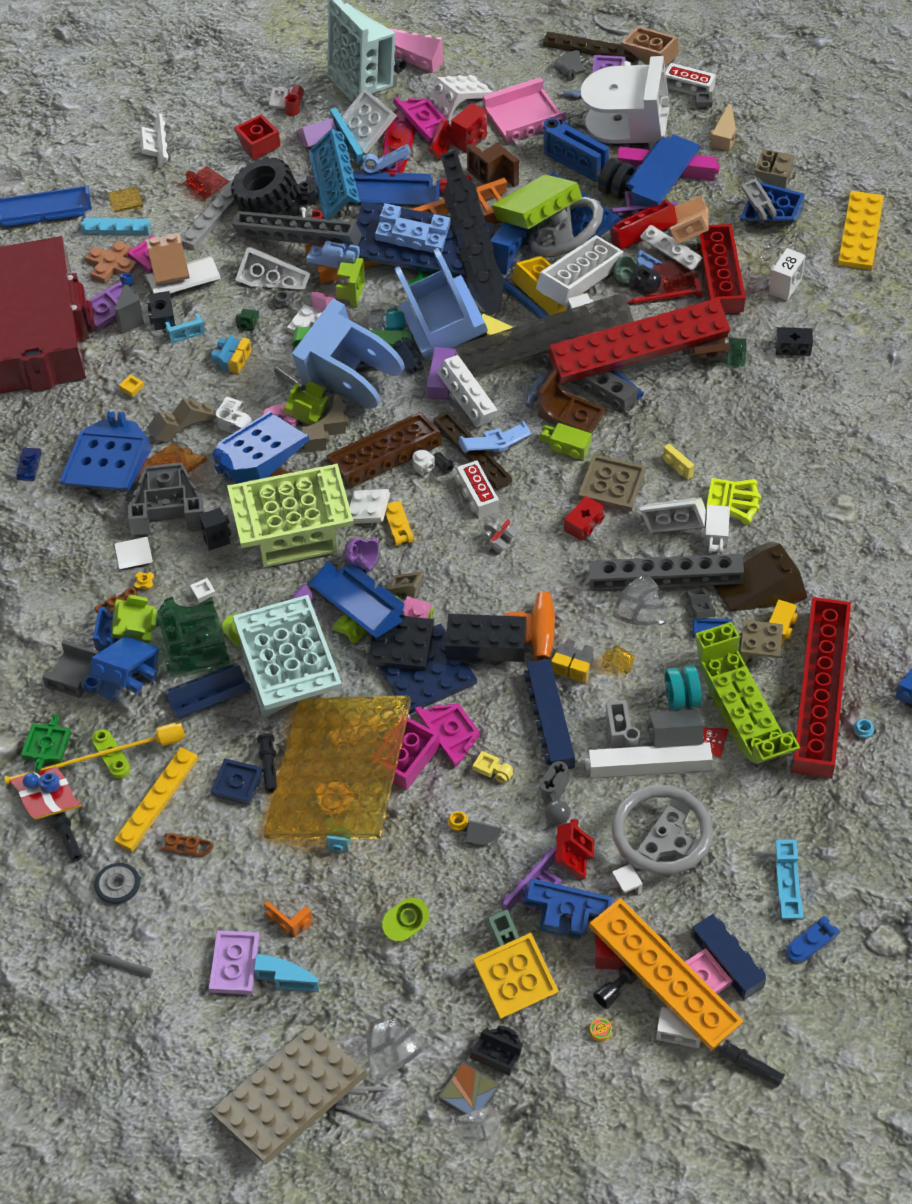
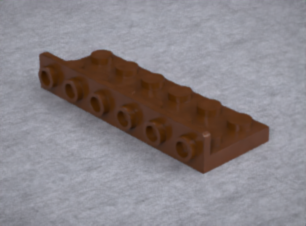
M418 412L326 455L331 465L338 464L340 474L345 480V485L350 489L413 459V454L418 450L430 451L441 446L442 440L440 430L421 412Z

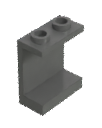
M63 640L61 642L64 651L52 672L45 670L42 679L46 688L81 698L85 691L83 687L84 679L89 676L91 658L98 654V651L92 647H84L76 642Z

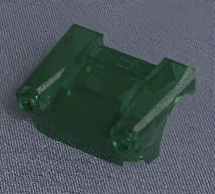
M173 597L164 600V603L157 610L156 628L160 627L169 656V661L165 662L168 673L172 672V675L175 676L231 665L218 615L214 607L213 597H209L201 604L190 607L178 605Z

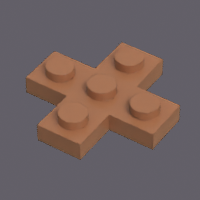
M116 241L109 251L94 246L85 256L86 262L96 265L90 273L91 278L106 283L114 272L118 274H132L138 265L136 261L127 258V252L132 250L131 245Z

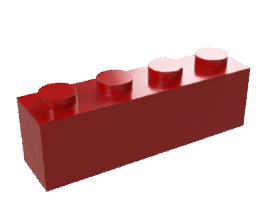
M664 200L659 206H651L621 220L610 229L612 244L620 249H626L629 245L643 241L640 236L650 225L661 231L678 223L674 204Z

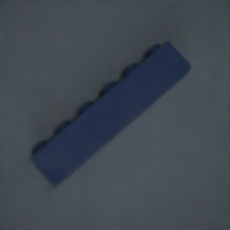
M550 659L528 662L527 671H524V679L530 685L528 687L529 699L533 698L534 701L532 703L533 715L538 717L536 727L537 731H541L542 734L540 736L541 748L546 750V753H544L545 764L551 766L554 762L561 761L567 764L568 769L575 768V755Z

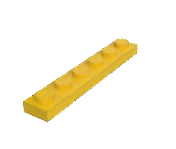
M182 747L178 750L114 839L116 845L130 852L134 851L198 761L197 754Z

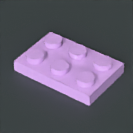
M217 930L209 983L210 993L253 994L254 968L260 940L259 932Z

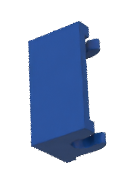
M99 607L93 635L97 651H103L117 642L118 639L111 637L113 611L112 614H108L105 607Z

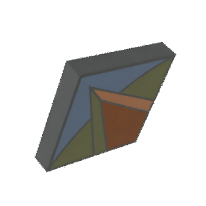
M462 1062L438 1096V1099L472 1121L477 1122L500 1088V1084Z

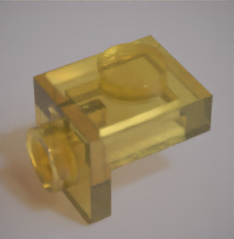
M615 645L604 652L602 667L606 669L612 665L628 674L631 672L635 655Z

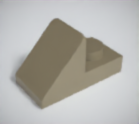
M423 572L395 575L387 590L392 594L405 593L408 597L416 599L422 588L424 574Z

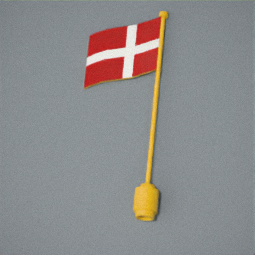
M176 722L157 727V732H154V737L42 768L40 773L38 771L37 773L30 771L13 777L5 776V783H12L20 794L26 811L34 820L82 807V804L73 796L66 778L58 769L59 767L155 740L157 744L161 743L162 747L181 742V739L185 738L182 723L176 724ZM28 773H34L38 778L45 773H55L59 776L60 787L52 793L43 792L40 786L34 789H27L23 785V777Z

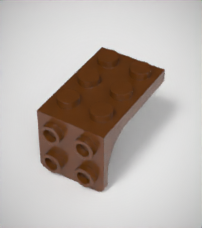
M555 370L551 375L547 376L544 386L540 387L537 392L538 417L555 424L560 423L593 433L606 413V408L566 392L559 384L558 372Z

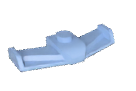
M522 421L521 424L503 433L499 428L484 432L483 437L463 438L461 436L458 443L464 453L471 450L501 452L508 450V446L529 437L532 433L525 422Z

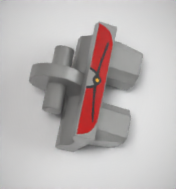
M509 518L499 529V523L496 521L494 523L488 522L484 526L486 531L485 537L489 538L492 536L485 547L488 552L492 548L496 552L501 553L507 546V543L501 539V536L510 542L517 534V531L510 526L513 521Z

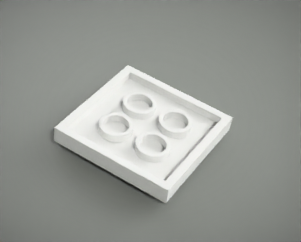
M364 88L342 118L348 124L350 132L355 136V140L361 146L362 151L367 154L397 115Z

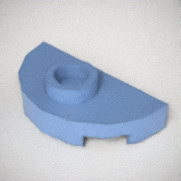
M640 249L638 250L636 255L637 264L645 265L659 274L664 273L668 268V265Z

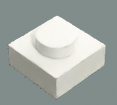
M208 578L190 585L191 591L198 603L216 596L215 590Z

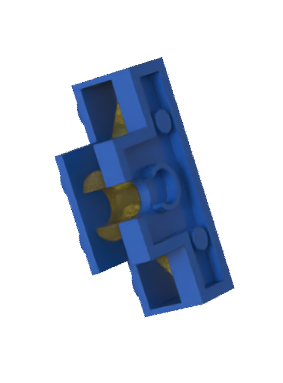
M531 878L526 883L522 904L543 909L540 930L580 939L581 935L586 934L588 920H594L612 905L613 897Z

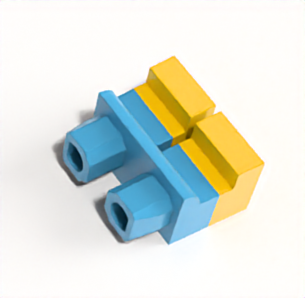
M232 335L228 339L220 338L217 348L221 352L213 350L211 361L219 363V368L239 374L251 353L250 339L236 340Z

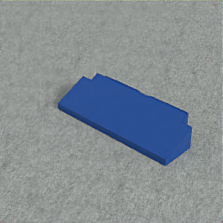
M674 134L670 138L662 136L648 152L643 164L637 167L626 182V187L630 189L635 205L659 206L700 149L699 144Z
M356 171L353 173L359 193L360 202L358 204H362L363 201L381 205L386 203L395 206H422L440 199V180H437L436 185H433V178H431L430 174L396 173L394 177H391L387 172L368 173ZM351 200L348 202V204H356Z
M89 185L0 198L1 228L84 216V211L92 210Z
M327 561L308 583L375 638L403 622L399 616L405 613L402 610L404 603L383 586H378L375 589V580L355 565H349L348 567L344 565L339 571Z

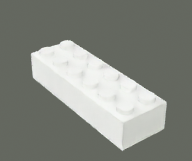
M595 235L583 245L541 271L536 289L543 295L555 300L558 304L565 306L568 298L579 296L611 274L619 257H622L624 251Z

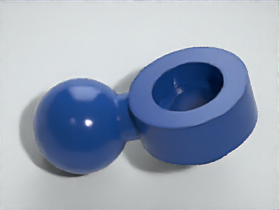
M28 773L23 777V785L27 789H34L40 786L43 792L52 793L59 789L60 780L59 776L55 773H45L40 778L34 773Z

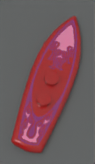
M398 108L393 112L397 115L384 132L382 157L408 144L410 149L412 148L415 127ZM408 158L403 161L398 160L394 162L395 164L392 167H385L381 169V172H387L391 177H394L396 173H403Z

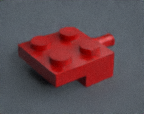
M571 819L569 823L558 826L555 863L580 881L586 879L587 860L594 859L595 840L578 827L579 821L577 819Z

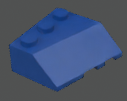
M759 182L772 201L777 214L771 217L767 208H764L767 219L764 221H795L799 219L804 207L805 194ZM748 200L740 220L763 221Z

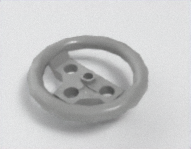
M582 197L533 226L528 240L532 252L542 257H557L583 245L595 234L602 223L603 208L601 204L593 198ZM579 207L590 208L593 211L591 221L582 232L574 237L572 234L570 210ZM553 235L558 245L544 247L540 245L541 238Z
M649 785L633 791L618 805L612 819V838L621 856L634 867L655 875L677 874L693 868L707 855L713 840L712 819L704 804L688 791L671 785ZM650 798H671L666 810L638 850L635 851L631 848L625 837L624 823L629 811L638 803ZM690 809L694 812L700 823L701 836L695 840L685 835L682 825ZM675 817L678 821L672 823L669 822L667 818ZM680 841L683 842L685 846L682 848H678L674 845V843ZM653 847L657 851L649 853L646 851V848ZM676 855L680 858L673 862H657L660 857Z

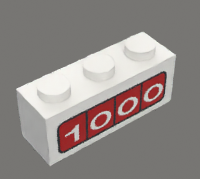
M670 63L666 70V81L669 89L696 95V92H712L715 87L716 74Z
M478 461L457 467L455 480L458 486L461 485L464 498L469 500L471 511L475 512L478 518L499 512V499Z

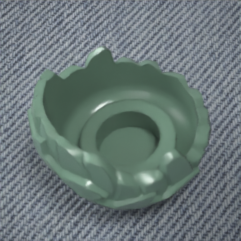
M624 255L616 261L613 269L614 275L619 282L629 284L631 274L640 265L634 261L633 257ZM640 272L638 273L635 282L639 278Z

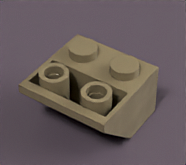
M762 149L754 173L763 183L786 189L793 171L795 155Z

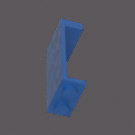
M124 636L91 658L89 676L125 688L129 671L143 662L153 668L157 666L160 648Z

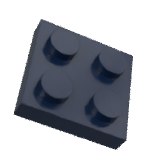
M224 758L212 787L211 796L250 805L262 776L263 768Z

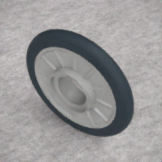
M110 864L97 874L94 883L95 892L101 900L107 903H124L137 893L140 887V876L136 869L129 864ZM116 879L123 881L119 887H113L112 882Z

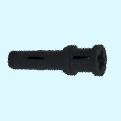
M268 733L257 737V743L260 745L258 755L263 764L265 792L275 793L278 790L274 764L276 750L274 749L273 742L275 737L273 734Z
M65 811L50 815L49 817L54 822L53 828L59 832L71 861L76 862L80 860L82 854L70 828V818L66 816Z
M728 1039L718 1054L719 1057H725L734 1062L735 1066L747 1068L778 1087L785 1077L784 1073L752 1057L745 1048H738L731 1044Z

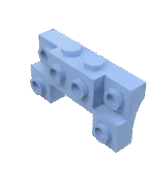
M384 203L380 214V222L375 233V240L434 253V249L438 248L442 254L450 227V217L434 214L431 224L400 218V206Z

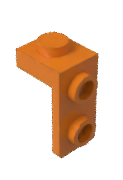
M267 900L263 903L265 916L270 921L275 920L284 933H290L293 937H296L302 930H307L313 921L311 910L306 906L290 920Z

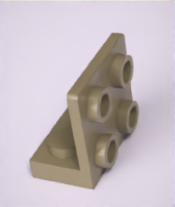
M744 620L740 655L746 666L748 658H752V655L780 658L782 624Z

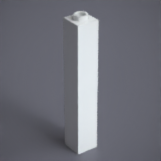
M710 742L665 747L645 746L589 750V757L585 758V768L590 771V778L711 770L713 759Z

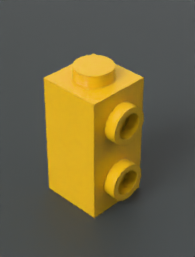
M778 599L769 623L783 625L781 642L783 646L785 640L790 639L793 630L790 627L792 624H796L799 614L796 613L797 605Z

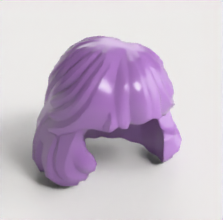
M375 537L368 540L353 538L346 542L343 557L350 565H355L365 571H371L378 560L379 542Z

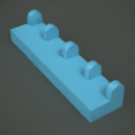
M337 108L330 109V119L333 118L336 130L344 135L347 151L356 166L362 165L364 157L361 146L356 142L355 136L350 132L348 124L344 122L343 116Z
M84 218L83 222H81L83 235H149L151 226L150 219Z

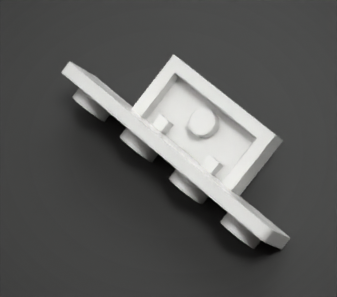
M158 114L154 123V130L141 127L139 131L142 154L157 157L158 168H162L163 164L168 160V153H166L167 143L165 142L166 132L164 131L165 121H163L162 114Z
M652 225L640 236L642 240L691 271L703 260L700 255L690 250L686 245L677 244L673 237L668 236Z

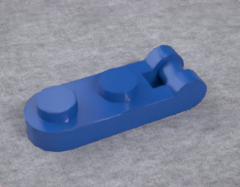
M826 916L821 917L816 924L787 946L786 958L793 964L805 962L839 935L840 930L836 926L833 927ZM824 929L827 934L823 935L820 931Z

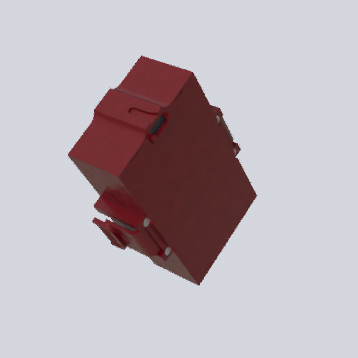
M62 236L0 247V394L25 389L32 390L33 392L52 389L58 383L86 378L81 340L89 339V333L82 308L85 310L88 325L92 326L94 332L96 327L91 299L86 297L83 284L78 281L77 273H71Z

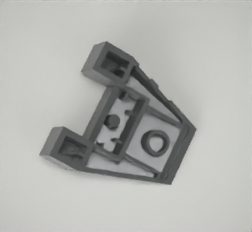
M182 462L145 466L138 482V488L133 493V500L128 505V521L131 535L149 534L150 520L184 516L187 529L201 528L199 514L205 513L203 499L197 492L196 486L190 480V476Z

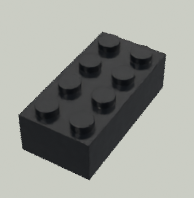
M448 613L445 640L446 659L524 662L527 637L526 616Z

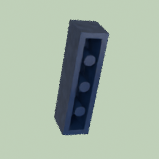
M711 914L692 926L691 937L702 950L707 949L732 979L731 986L743 1000L764 988L766 982L765 972L761 967H757L751 955L739 946L737 938L729 934L721 919H717L714 914Z

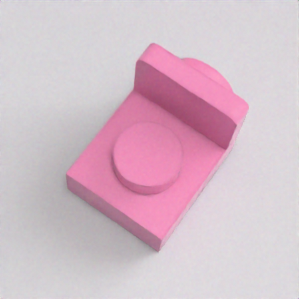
M408 596L406 600L402 601L404 603L402 610L405 612L402 614L403 616L429 617L432 603Z

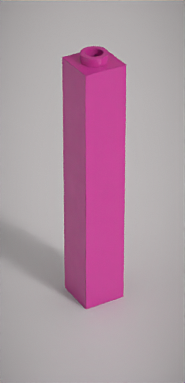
M619 147L617 159L621 160L623 164L625 162L629 163L637 169L639 165L643 164L644 158L650 150ZM695 155L680 177L714 181L715 174H719L720 164H717V157Z

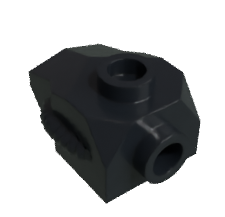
M299 177L295 202H298L299 205H316L319 188L315 183V177Z

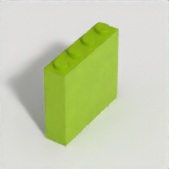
M544 174L491 206L498 221L529 229L582 198L577 182Z

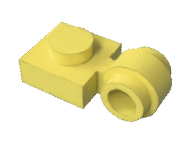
M484 751L480 753L472 766L473 771L489 778L495 773V778L500 783L508 782L513 775L511 765L507 763L501 765L500 758Z

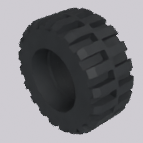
M264 157L261 160L257 159L253 163L246 164L247 166L245 168L242 167L239 173L235 175L231 185V193L240 211L278 215V213L284 212L288 206L290 207L293 202L292 200L296 198L298 191L297 182L287 163L281 159L274 157L270 159L268 157Z

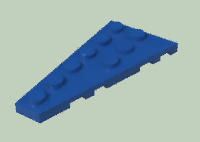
M554 172L549 175V176L561 178L560 176H558V175L555 174ZM581 192L582 197H589L585 193ZM602 206V223L595 234L589 239L595 235L601 237L622 219ZM579 207L570 210L572 234L574 237L582 232L591 221L593 211L590 208Z

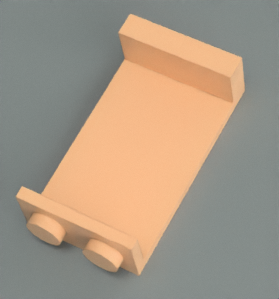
M701 195L675 206L678 223L670 227V231L677 244L709 230L708 208Z

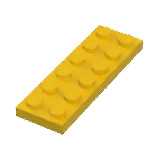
M850 191L838 266L872 271L884 195Z

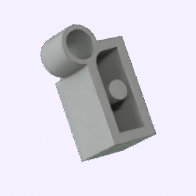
M627 701L606 702L605 715L611 748H622L623 745L626 748L638 747L640 732L637 728L630 725Z

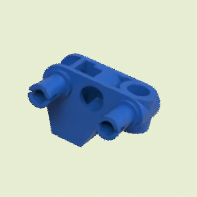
M144 662L128 672L126 688L136 695L141 691V687L144 684L131 676L139 673L152 682L158 673V670L153 669ZM100 679L96 693L113 702L120 696L124 688Z

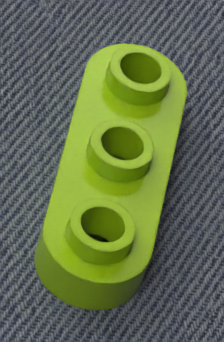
M100 729L92 735L93 746L97 752L119 747L108 730ZM121 750L100 756L113 778L124 779L130 774L129 762Z

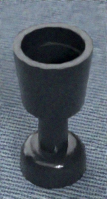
M623 965L619 969V977L613 983L607 982L593 993L594 999L601 1007L609 1009L620 995L619 989L625 983L632 984L637 980L636 974L628 966Z

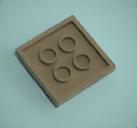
M593 454L579 491L578 499L582 500L587 496L604 506L632 512L646 473V466Z

